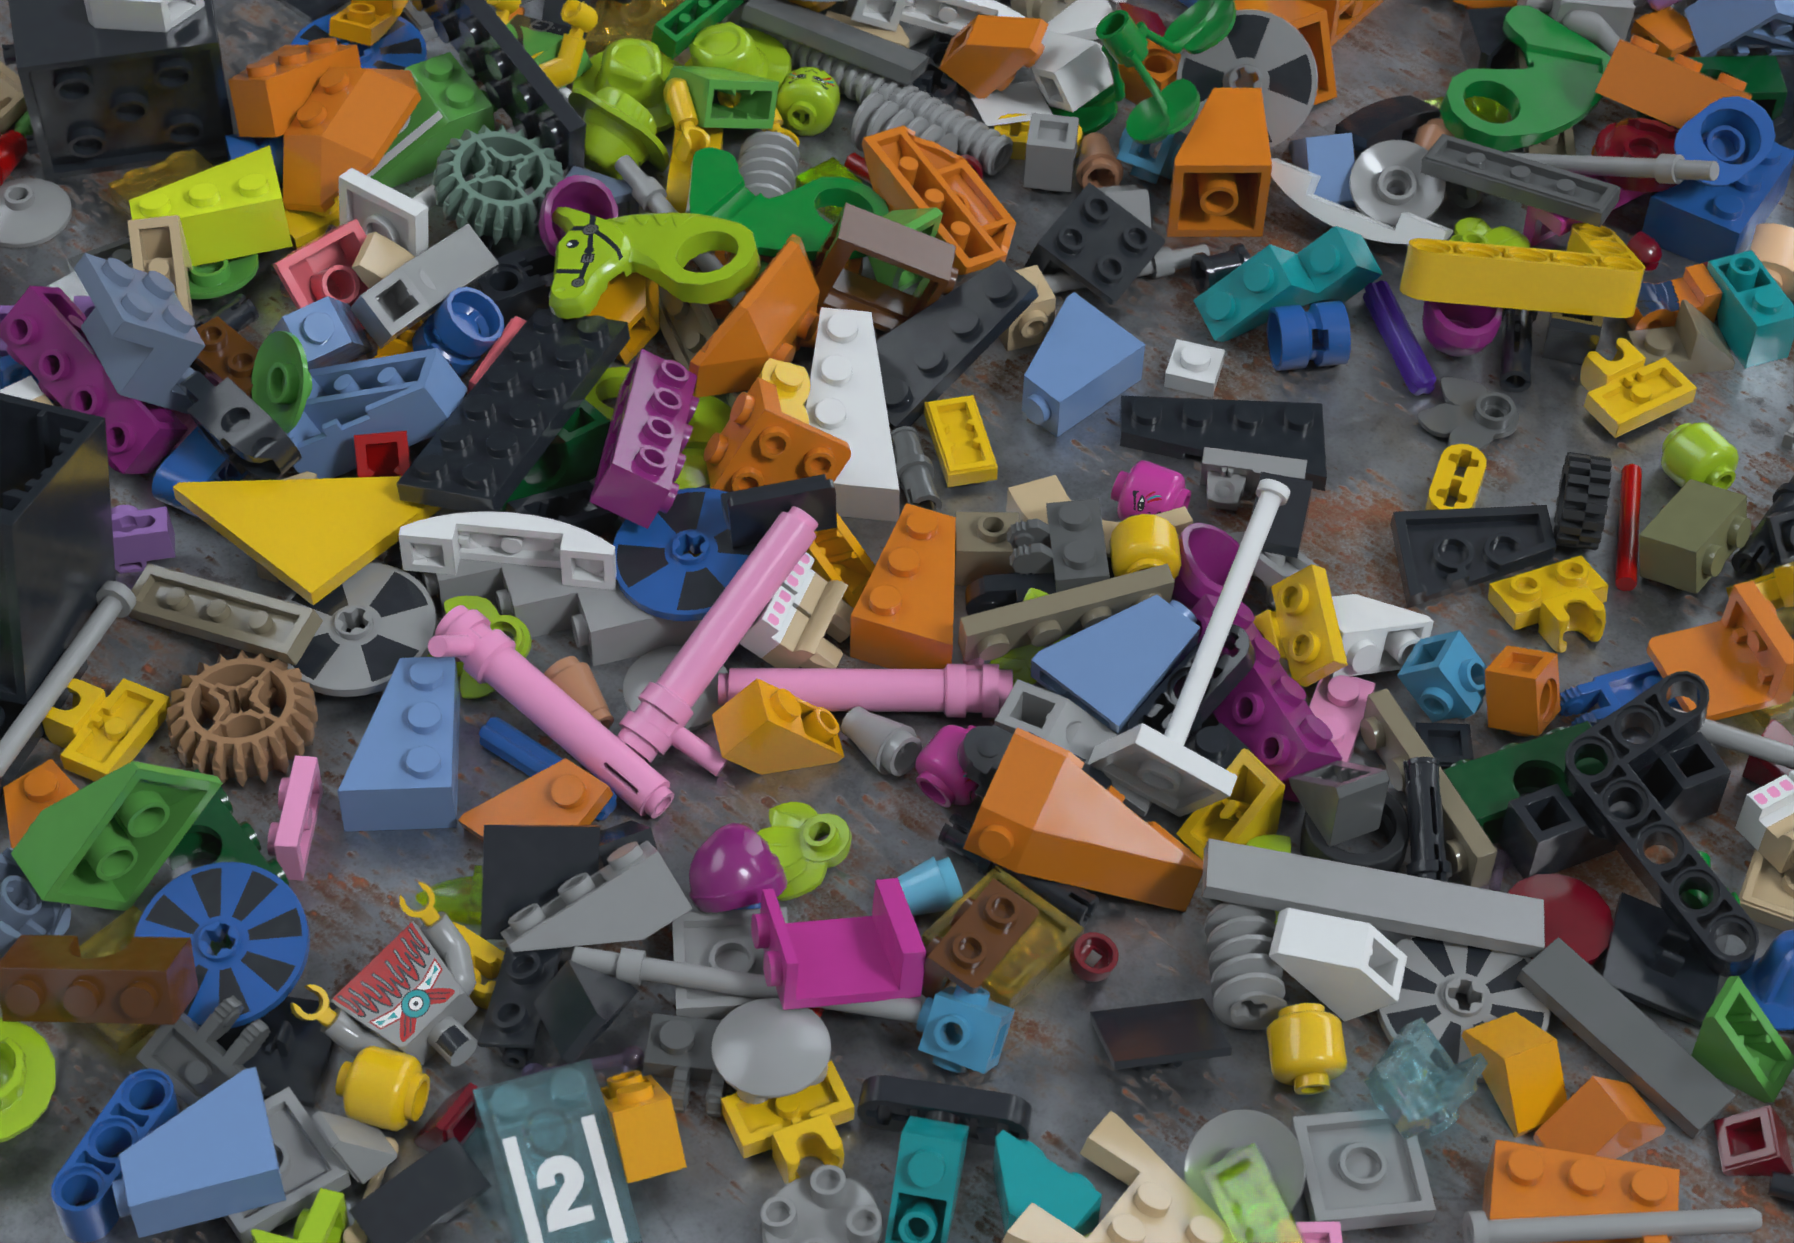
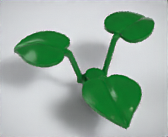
M1234 0L1197 1L1172 22L1166 30L1164 37L1148 29L1143 21L1136 25L1125 10H1116L1109 13L1097 25L1096 36L1104 45L1101 50L1107 57L1113 84L1074 112L1049 106L1052 114L1079 118L1082 136L1097 132L1108 125L1117 114V102L1125 98V84L1121 79L1118 64L1129 68L1134 67L1152 94V97L1140 102L1129 114L1126 121V130L1132 140L1139 144H1152L1162 141L1168 135L1182 130L1193 120L1200 106L1199 92L1194 84L1185 79L1175 80L1160 91L1142 63L1148 55L1147 39L1173 54H1178L1184 48L1189 54L1202 53L1222 41L1232 30L1236 19Z

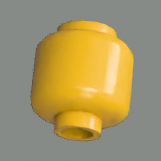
M1139 514L1121 521L1113 529L1109 545L1111 567L1115 577L1168 564L1174 580L1179 575L1181 567L1179 538L1175 527L1167 519L1154 514Z
M1301 1003L1281 1009L1278 1012L1279 1018L1269 1024L1266 1032L1273 1077L1283 1084L1294 1086L1295 1093L1300 1095L1319 1094L1329 1090V1081L1338 1078L1347 1069V1058L1340 1019L1332 1013L1325 1012L1324 1006L1317 1003Z
M368 1046L357 1054L353 1062L345 1061L342 1064L337 1076L335 1092L337 1096L343 1097V1107L348 1118L381 1129L399 1131L410 1120L417 1121L421 1117L429 1095L430 1078L429 1075L423 1073L420 1061L414 1056L377 1046Z

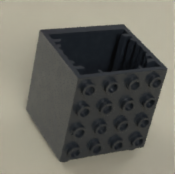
M8 0L14 44H2L5 66L10 64H16L34 133V135H26L29 156L39 154L46 180L227 156L224 136L232 135L234 131L213 0H204L205 6L167 32L94 28L88 21L84 0Z
M0 393V699L26 705L97 608L96 594L107 581H116L106 421L104 417Z

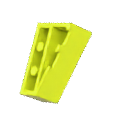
M270 145L129 200L132 220L172 215L180 216L192 266L293 247Z

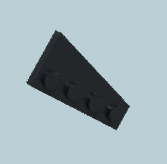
M998 260L876 340L889 427L894 430L902 426H911L924 413V402L936 401L1039 296L1035 285L1003 261Z
M1121 395L1120 446L1181 460L1186 459L1189 454L1203 457L1204 447L1307 460L1305 480L1313 481L1312 489L1325 491L1327 468L1322 403Z

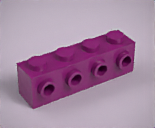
M29 286L0 323V338L8 345L6 348L8 354L16 362L26 366L39 380L38 386L41 391L50 399L59 402L63 408L105 418L108 465L112 469L122 474H152L186 433L188 428L171 409L119 395L81 329V325L87 319L83 312L61 288Z
M641 349L620 386L590 498L591 503L647 529L657 512L661 511L666 514L676 498L679 485L674 482L685 463L686 455L682 454V451L693 429V426L688 424L699 403V398L693 396L697 376L688 371L682 364L673 360H665Z
M1205 594L1190 610L1197 618L1196 624L1201 627L1198 643L1203 639L1219 597ZM1241 602L1232 624L1246 631L1255 649L1256 660L1250 672L1213 711V714L1219 723L1228 728L1251 750L1255 757L1285 784L1283 800L1300 803L1291 789L1289 777L1337 760L1341 761L1343 758L1331 741L1333 737L1331 730L1313 714L1304 700L1306 698L1304 689L1288 676L1278 661L1280 659L1278 650L1272 643L1263 638L1253 623L1255 620L1253 612ZM1224 647L1220 657L1225 654L1234 657L1238 654L1237 648L1228 650ZM1216 670L1212 674L1214 679L1218 677Z

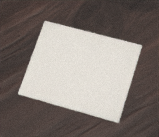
M1034 80L1010 83L1002 92L996 89L985 99H979L968 91L984 124L988 126L1030 121L1032 113L1053 115ZM1006 114H1029L1024 116L998 119Z

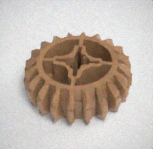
M241 649L236 659L227 660L219 653L217 664L209 666L199 662L198 670L196 671L197 676L182 675L181 689L171 691V706L167 708L166 721L171 747L175 749V753H178L179 759L183 762L185 768L194 767V770L198 769L203 774L218 776L223 784L230 778H236L242 787H244L248 778L258 776L266 784L269 772L272 770L286 774L289 766L288 760L294 761L295 755L303 756L305 752L304 747L313 745L314 729L317 728L316 722H318L314 691L310 688L309 683L302 682L300 669H287V663L279 659L270 662V658L265 657L262 652L254 659L248 658ZM276 705L283 710L279 718L271 714V710ZM206 718L213 721V725L208 731L202 727Z

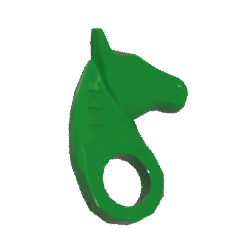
M1518 5L1512 7L1505 16L1503 32L1509 41L1522 50L1528 68L1467 69L1452 77L1439 110L1445 127L1456 138L1503 152L1535 145L1571 128L1597 107L1604 96L1595 91L1611 57L1589 40L1569 30L1541 11L1531 6ZM1486 97L1495 100L1507 109L1511 114L1512 121L1503 124L1484 121L1470 112L1465 105L1464 99Z

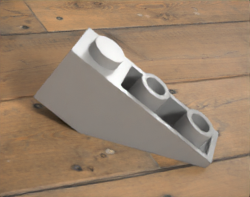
M468 223L365 291L351 306L350 310L380 349H382L436 310L450 292L458 287H468L499 263Z
M1017 679L995 719V726L1014 734L1017 727L1027 732L1029 731L1085 759L1086 764H1088L1095 746L1118 735L1068 698ZM1110 779L1113 787L1125 796L1123 804L1134 813L1145 817L1153 802Z
M648 840L640 845L637 842H631L614 851L607 859L609 865L591 876L586 872L581 873L566 881L558 889L560 895L542 907L538 904H532L515 913L508 921L510 927L500 933L512 952L644 940L693 908L658 850Z

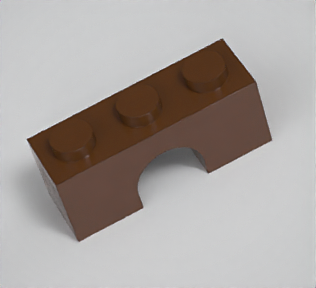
M21 935L0 960V1006L3 1021L175 1025L199 991L191 937H133L129 944L117 953L99 958H81L78 936Z

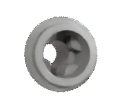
M860 706L851 709L842 721V733L855 743L880 773L902 776L915 766L916 758L922 750V744L920 739L916 737L915 730L912 727L870 713Z

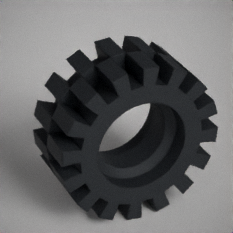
M1567 452L1562 468V477L1559 482V494L1556 500L1557 508L1553 529L1556 545L1590 550L1598 549L1608 509L1607 501L1610 495L1609 485L1612 474L1611 458Z

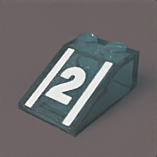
M590 1059L473 1090L478 1132L512 1243H642L609 1115Z

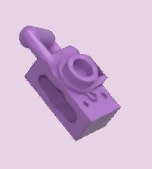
M118 505L111 509L115 570L119 574L142 572L146 567L147 561L176 557L175 532L167 506L138 510L131 505Z

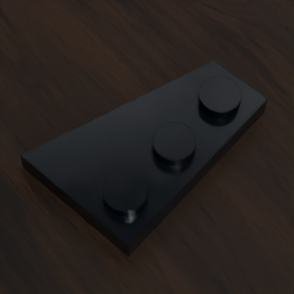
M1547 505L1393 512L1390 523L1407 608L1551 560L1556 550V542Z

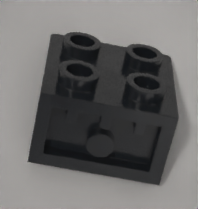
M1089 182L1038 241L1023 268L1037 265L1043 275L1048 270L1057 273L1062 268L1105 302L1114 305L1159 252L1165 243V239Z

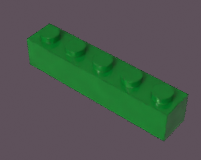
M685 0L655 24L651 42L658 45L659 50L673 60L689 47L699 31L708 26L718 24L746 0Z

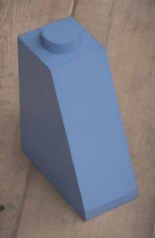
M1073 292L1067 296L1024 375L1022 411L1033 423L1041 425L1055 437H1059L1142 379L1145 344Z
M329 296L283 316L271 331V333L287 331L299 339L306 354L308 370L344 364L373 349L357 317L350 310V304Z
M1156 594L1039 651L1031 660V677L1052 693L1068 698L1119 735L1128 729L1132 715L1197 645L1201 627L1196 624L1197 618L1186 606L1175 600H1171L1168 603Z
M256 1067L241 1071L120 1153L119 1158L123 1179L112 1181L120 1218L132 1216L139 1238L286 1201Z

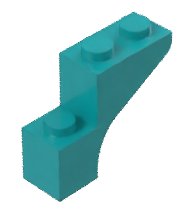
M1335 225L1298 253L1269 244L1193 301L1214 341L1225 342L1267 323L1270 307L1304 306L1321 300L1346 302L1363 290L1366 285L1380 278L1383 273L1362 235Z

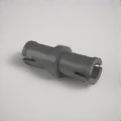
M910 426L898 427L891 432L893 437L891 439L899 488L904 490L908 504L938 512L937 509L942 508V501L937 494L933 482L935 476L933 463L929 457L924 455L917 430Z

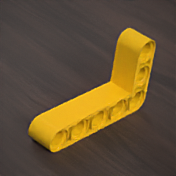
M1580 222L1574 223L1571 227L1566 251L1427 238L1411 239L1408 244L1399 290L1410 298L1431 302L1629 318L1635 313L1645 266L1613 230L1605 226L1597 227Z

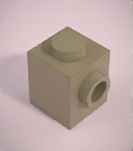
M955 512V586H968L971 582L983 578V575L1014 573L1013 567L1010 566L1009 558L1012 555L1013 548L1010 542L1007 541V532H1009L1011 524L1019 522V512Z

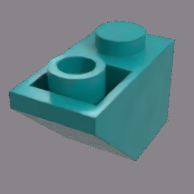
M1749 250L1710 260L1707 270L1723 292L1717 311L1718 325L1727 345L1743 367L1746 369L1787 358L1794 340V305L1755 253Z
M914 1116L909 1117L901 1133L885 1243L949 1242L961 1183L969 1126Z
M1004 1130L996 1136L993 1174L1005 1235L1031 1203L1039 1206L1083 1236L1093 1232L1099 1223L1102 1194L1096 1191L1094 1185L1086 1177L1076 1172H1067L1046 1158L1038 1146L1030 1141L1018 1140Z

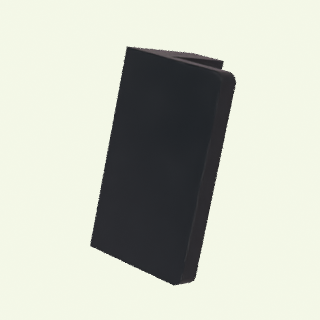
M825 474L721 494L722 511L732 548L759 543L782 511L788 513L792 506L802 509L817 521L818 527L814 532L837 528L836 489L833 480L826 479Z

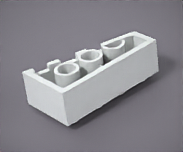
M821 307L806 411L809 417V425L846 441L850 446L851 457L834 481L836 512L840 517L897 522L899 519V484L872 313Z

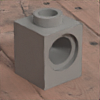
M1040 113L1031 114L1026 144L1024 187L1071 192L1076 161L1079 118Z

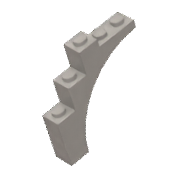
M441 508L434 514V517L465 512ZM460 559L456 575L421 572L424 587L430 596H437L442 616L446 615L444 608L445 600L457 596L483 597L488 599L493 605L497 604L500 615H511L520 619L529 629L531 638L572 629L577 647H587L593 666L645 655L652 650L666 646H683L702 621H673L650 615L633 605L621 592L618 584L616 590L562 585L561 569Z

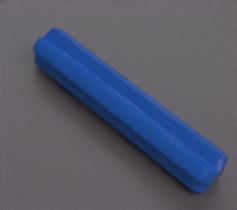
M491 717L479 730V742L483 747L530 777L563 760V758L499 717ZM612 791L614 795L597 815L596 820L603 821L610 813L614 812L617 806V795L614 791Z

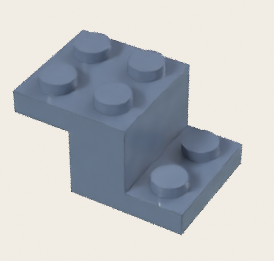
M84 253L74 267V270L95 308L81 325V329L117 393L125 397L189 414L187 409L194 404L183 392L180 383L195 372L189 366L206 345L194 327L195 321L193 317L183 308L174 293L175 287L173 283L159 272L149 271L147 273L131 268L116 258H108L106 260Z

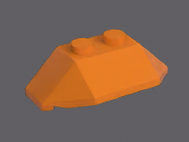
M328 68L284 133L283 204L287 210L326 212L335 204L334 198L339 196L338 177L350 168L367 175L379 164L421 100L415 78L410 70Z
M904 125L863 137L862 148L872 189L886 201L889 212L893 210L937 207L943 213L936 238L956 246L952 267L958 268V275H966L987 268L998 260L1005 262L1016 221L965 158L933 141L916 137V132Z
M793 233L773 260L705 345L692 358L689 371L697 376L693 396L699 398L748 391L757 377H759L764 364L769 358L791 363L801 340L807 342L812 338L818 328L820 314L816 313L820 291L801 237Z

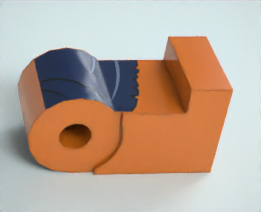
M1703 263L1685 268L1684 275L1681 278L1657 284L1642 282L1635 313L1632 317L1624 319L1632 331L1675 326L1681 301L1687 300L1714 323L1723 292Z

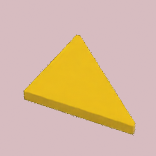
M402 476L179 482L173 486L175 499L312 605H315L397 543L401 526L430 518L441 509V507L400 500L396 483Z

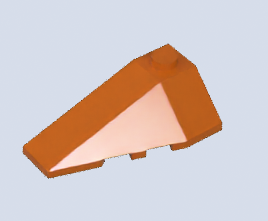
M1017 727L979 808L963 849L1016 873L1185 912L1203 875V860L1157 822H1145L1123 804L1125 796L1112 785L1105 789L1082 770L1084 762L1072 752Z

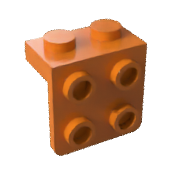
M757 377L747 393L742 392L736 398L730 412V420L721 434L716 432L712 435L706 445L703 458L706 461L710 488L732 492L825 474L826 479H832L834 482L849 461L851 450L846 441L783 413L776 385Z
M1754 581L1733 586L1721 621L1652 637L1646 648L1648 656L1662 678L1675 672L1688 671L1697 674L1705 681L1709 688L1710 697L1706 718L1713 721L1788 703L1794 692V639L1791 638L1777 617L1773 604L1764 598ZM1685 696L1675 697L1685 712H1690L1697 707L1690 698Z

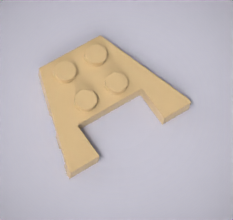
M1110 1111L1088 1136L1080 1155L1127 1184L1129 1188L1088 1237H1084L1039 1206L1031 1203L1010 1227L1002 1243H1239L1241 1238L1117 1114Z

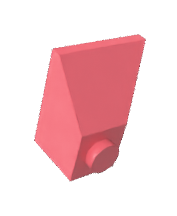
M357 218L333 228L272 264L297 310L327 296L352 306L359 296L369 289L352 269V265L366 238V234Z

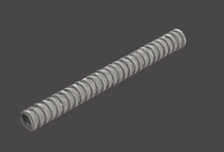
M670 0V1L673 2V3H675V4H681V3L684 2L685 0ZM746 0L718 23L732 22L740 27L756 29L773 36L785 47L791 57V66L794 69L815 67L824 70L834 78L841 94H845L846 97L852 100H857L859 104L869 94L877 92L883 95L885 102L892 100L898 103L899 110L906 108L913 111L914 119L919 116L924 117L928 120L929 127L935 124L943 128L944 135L948 133L955 134L958 140L956 154L973 156L980 162L985 173L993 176L999 173L1011 158L1013 142L1010 137L1000 135L999 131L993 128L989 129L988 125L982 122L977 123L975 118L965 116V113L960 110H954L949 104H942L941 100L935 97L931 98L930 94L924 91L919 92L917 87L913 85L905 86L744 22L741 19L744 5L750 0Z

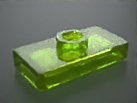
M1255 1143L1201 1171L1235 1243H1306L1260 1148Z

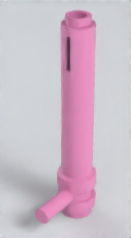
M792 506L788 513L785 511L780 513L657 682H649L638 697L641 704L635 712L628 711L620 721L619 726L622 729L617 737L648 764H651L657 755L664 756L671 745L716 777L727 764L728 760L722 758L719 751L687 730L685 726L694 715L691 708L816 539L814 531L818 527V523L802 509Z
M459 605L442 618L435 630V636L428 642V651L432 656L455 657L456 662L462 661L464 663L463 669L479 684L487 682L596 778L609 785L610 789L640 816L648 814L654 819L669 807L675 795L669 789L670 782L515 650V642L500 629L492 630L490 628L491 622L477 609L469 610L464 605Z
M981 658L966 662L963 659V664H947L945 669L729 668V673L718 674V705L723 706L758 678L779 689H786L794 696L816 707H823L830 712H849L851 709L860 706L868 712H944L947 718H966V713H982V718H996L1013 688V671L999 669V664H984V660Z

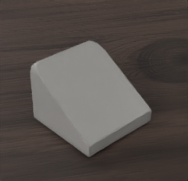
M318 1111L312 1116L314 1118L313 1124L330 1149L358 1183L360 1181L362 1184L366 1183L397 1158L396 1151L378 1127L323 1111Z

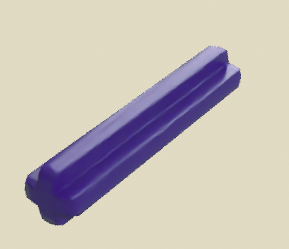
M1384 280L1369 283L1364 287L1366 292L1363 294V300L1409 391L1415 396L1423 393L1430 394L1435 389L1434 383L1437 378L1389 284Z

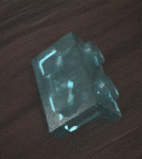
M1421 1017L1403 1026L1364 1082L1369 1088L1376 1106L1388 1115L1406 1140L1425 1130L1430 1135H1436L1454 1124L1460 1117L1457 1109L1461 1103L1478 1090L1479 1085L1476 1081L1488 1065V1062L1482 1053H1479L1455 1065Z

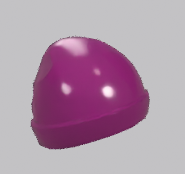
M573 175L561 180L547 192L542 202L538 222L539 232L548 252L555 257L556 246L566 233L551 220L553 212L558 207H567L604 220L618 217V206L611 190L600 180L587 175Z
M1424 301L1422 315L1423 332L1427 341L1436 350L1444 354L1457 357L1472 356L1482 351L1494 339L1501 325L1503 308Z
M1205 523L1190 524L1178 536L1181 567L1179 575L1174 580L1172 599L1180 602L1189 610L1205 594L1216 597L1220 596L1240 546L1225 531Z
M730 823L717 829L695 852L689 870L690 899L695 907L704 913L723 912L761 903L762 889L774 888L776 897L783 893L788 884L783 867L780 865L776 854L770 851L768 842L750 827L739 823Z

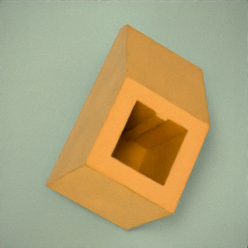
M622 272L610 280L607 290L600 296L595 308L590 314L586 315H597L606 319L628 322L630 340L616 357L625 365L659 331V285L636 272L631 273L628 277H625Z
M758 678L712 714L722 758L760 775L837 763L845 757L838 734L840 731L839 724L830 711L823 707H816L794 696L790 691L783 688L779 689Z
M641 1071L619 1073L607 1079L608 1086L593 1090L617 1169L627 1183L687 1168L672 1099L651 1075L642 1076Z

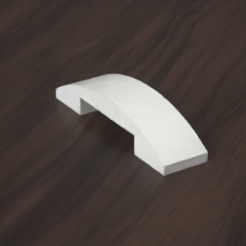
M857 0L851 20L896 32L899 21L955 36L977 15L1026 17L995 0Z
M1278 158L1272 159L1271 177L1278 186L1300 207L1333 227L1336 225L1360 234L1363 238L1393 244H1409L1411 239L1416 238L1447 240L1451 237L1452 229L1410 212L1401 213L1395 228L1317 196L1314 192L1321 176Z
M494 511L454 513L435 516L401 526L398 534L403 570L456 575L460 559L559 568L561 569L562 585L607 590H616L617 586L615 546L586 530L549 518Z

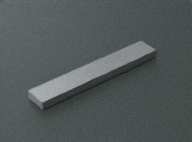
M1210 838L1204 848L1201 895L1204 898L1275 911L1293 908L1370 923L1373 927L1380 930L1533 958L1545 948L1544 900Z

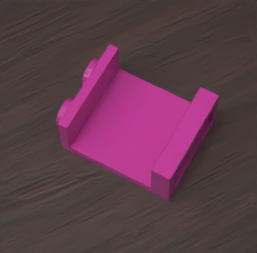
M898 878L875 880L872 916L785 923L774 888L762 889L760 913L753 914L751 919L752 940L755 949L764 950L763 967L765 981L768 987H776L783 1010L921 997L926 949Z

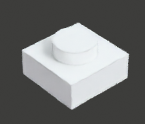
M1177 339L1165 373L1164 387L1212 398L1223 366L1225 350Z

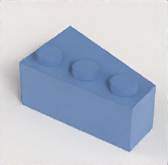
M1698 0L1684 9L1701 57H1714L1717 51L1721 49H1732L1734 56H1747L1750 53L1749 48H1765L1767 56L1794 55V0Z
M438 348L309 369L308 371L312 377L311 394L306 401L299 422L292 431L287 433L302 456V459L293 467L299 474L306 471L317 474V479L334 478L357 468L354 435L407 430L409 446L433 437L464 400L467 387Z
M412 657L399 659L337 791L344 832L457 828L460 691L455 657Z

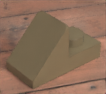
M1687 300L1681 301L1675 326L1627 331L1625 338L1646 357L1645 366L1666 357L1683 375L1733 370L1735 365L1733 356L1720 328Z

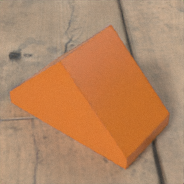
M1592 1076L1534 1133L1533 1140L1539 1147L1617 1159L1663 1135L1666 1127L1630 1083Z

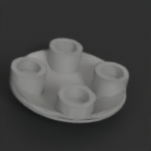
M779 998L754 1000L735 1008L724 1017L716 1028L712 1039L714 1065L721 1077L729 1085L737 1089L738 1096L746 1103L761 1104L769 1098L789 1096L806 1089L810 1085L819 1084L827 1076L828 1062L831 1054L829 1032L819 1016L809 1008L783 1010Z
M822 1165L817 1167L811 1175H806L787 1183L771 1198L767 1199L761 1208V1235L763 1243H880L883 1234V1216L876 1198L865 1186L846 1177L845 1172L834 1165Z

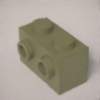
M1690 479L1639 534L1640 576L1679 590L1697 594L1711 577L1719 575L1725 561L1737 548L1740 549L1746 544L1751 532V520L1747 518V496Z

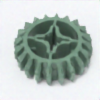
M483 124L478 134L465 129L460 139H450L446 150H441V154L437 159L433 185L436 206L443 208L445 220H456L458 230L469 223L479 238L483 235L491 236L496 245L502 237H508L516 245L521 238V234L532 240L534 239L535 235L539 232L538 222L541 205L547 192L556 183L565 178L563 177L562 163L555 161L552 148H542L540 137L528 140L524 136L523 128L516 134L507 132L503 124L498 131H490ZM472 173L474 178L466 182L464 178ZM532 187L534 192L527 195L525 190Z

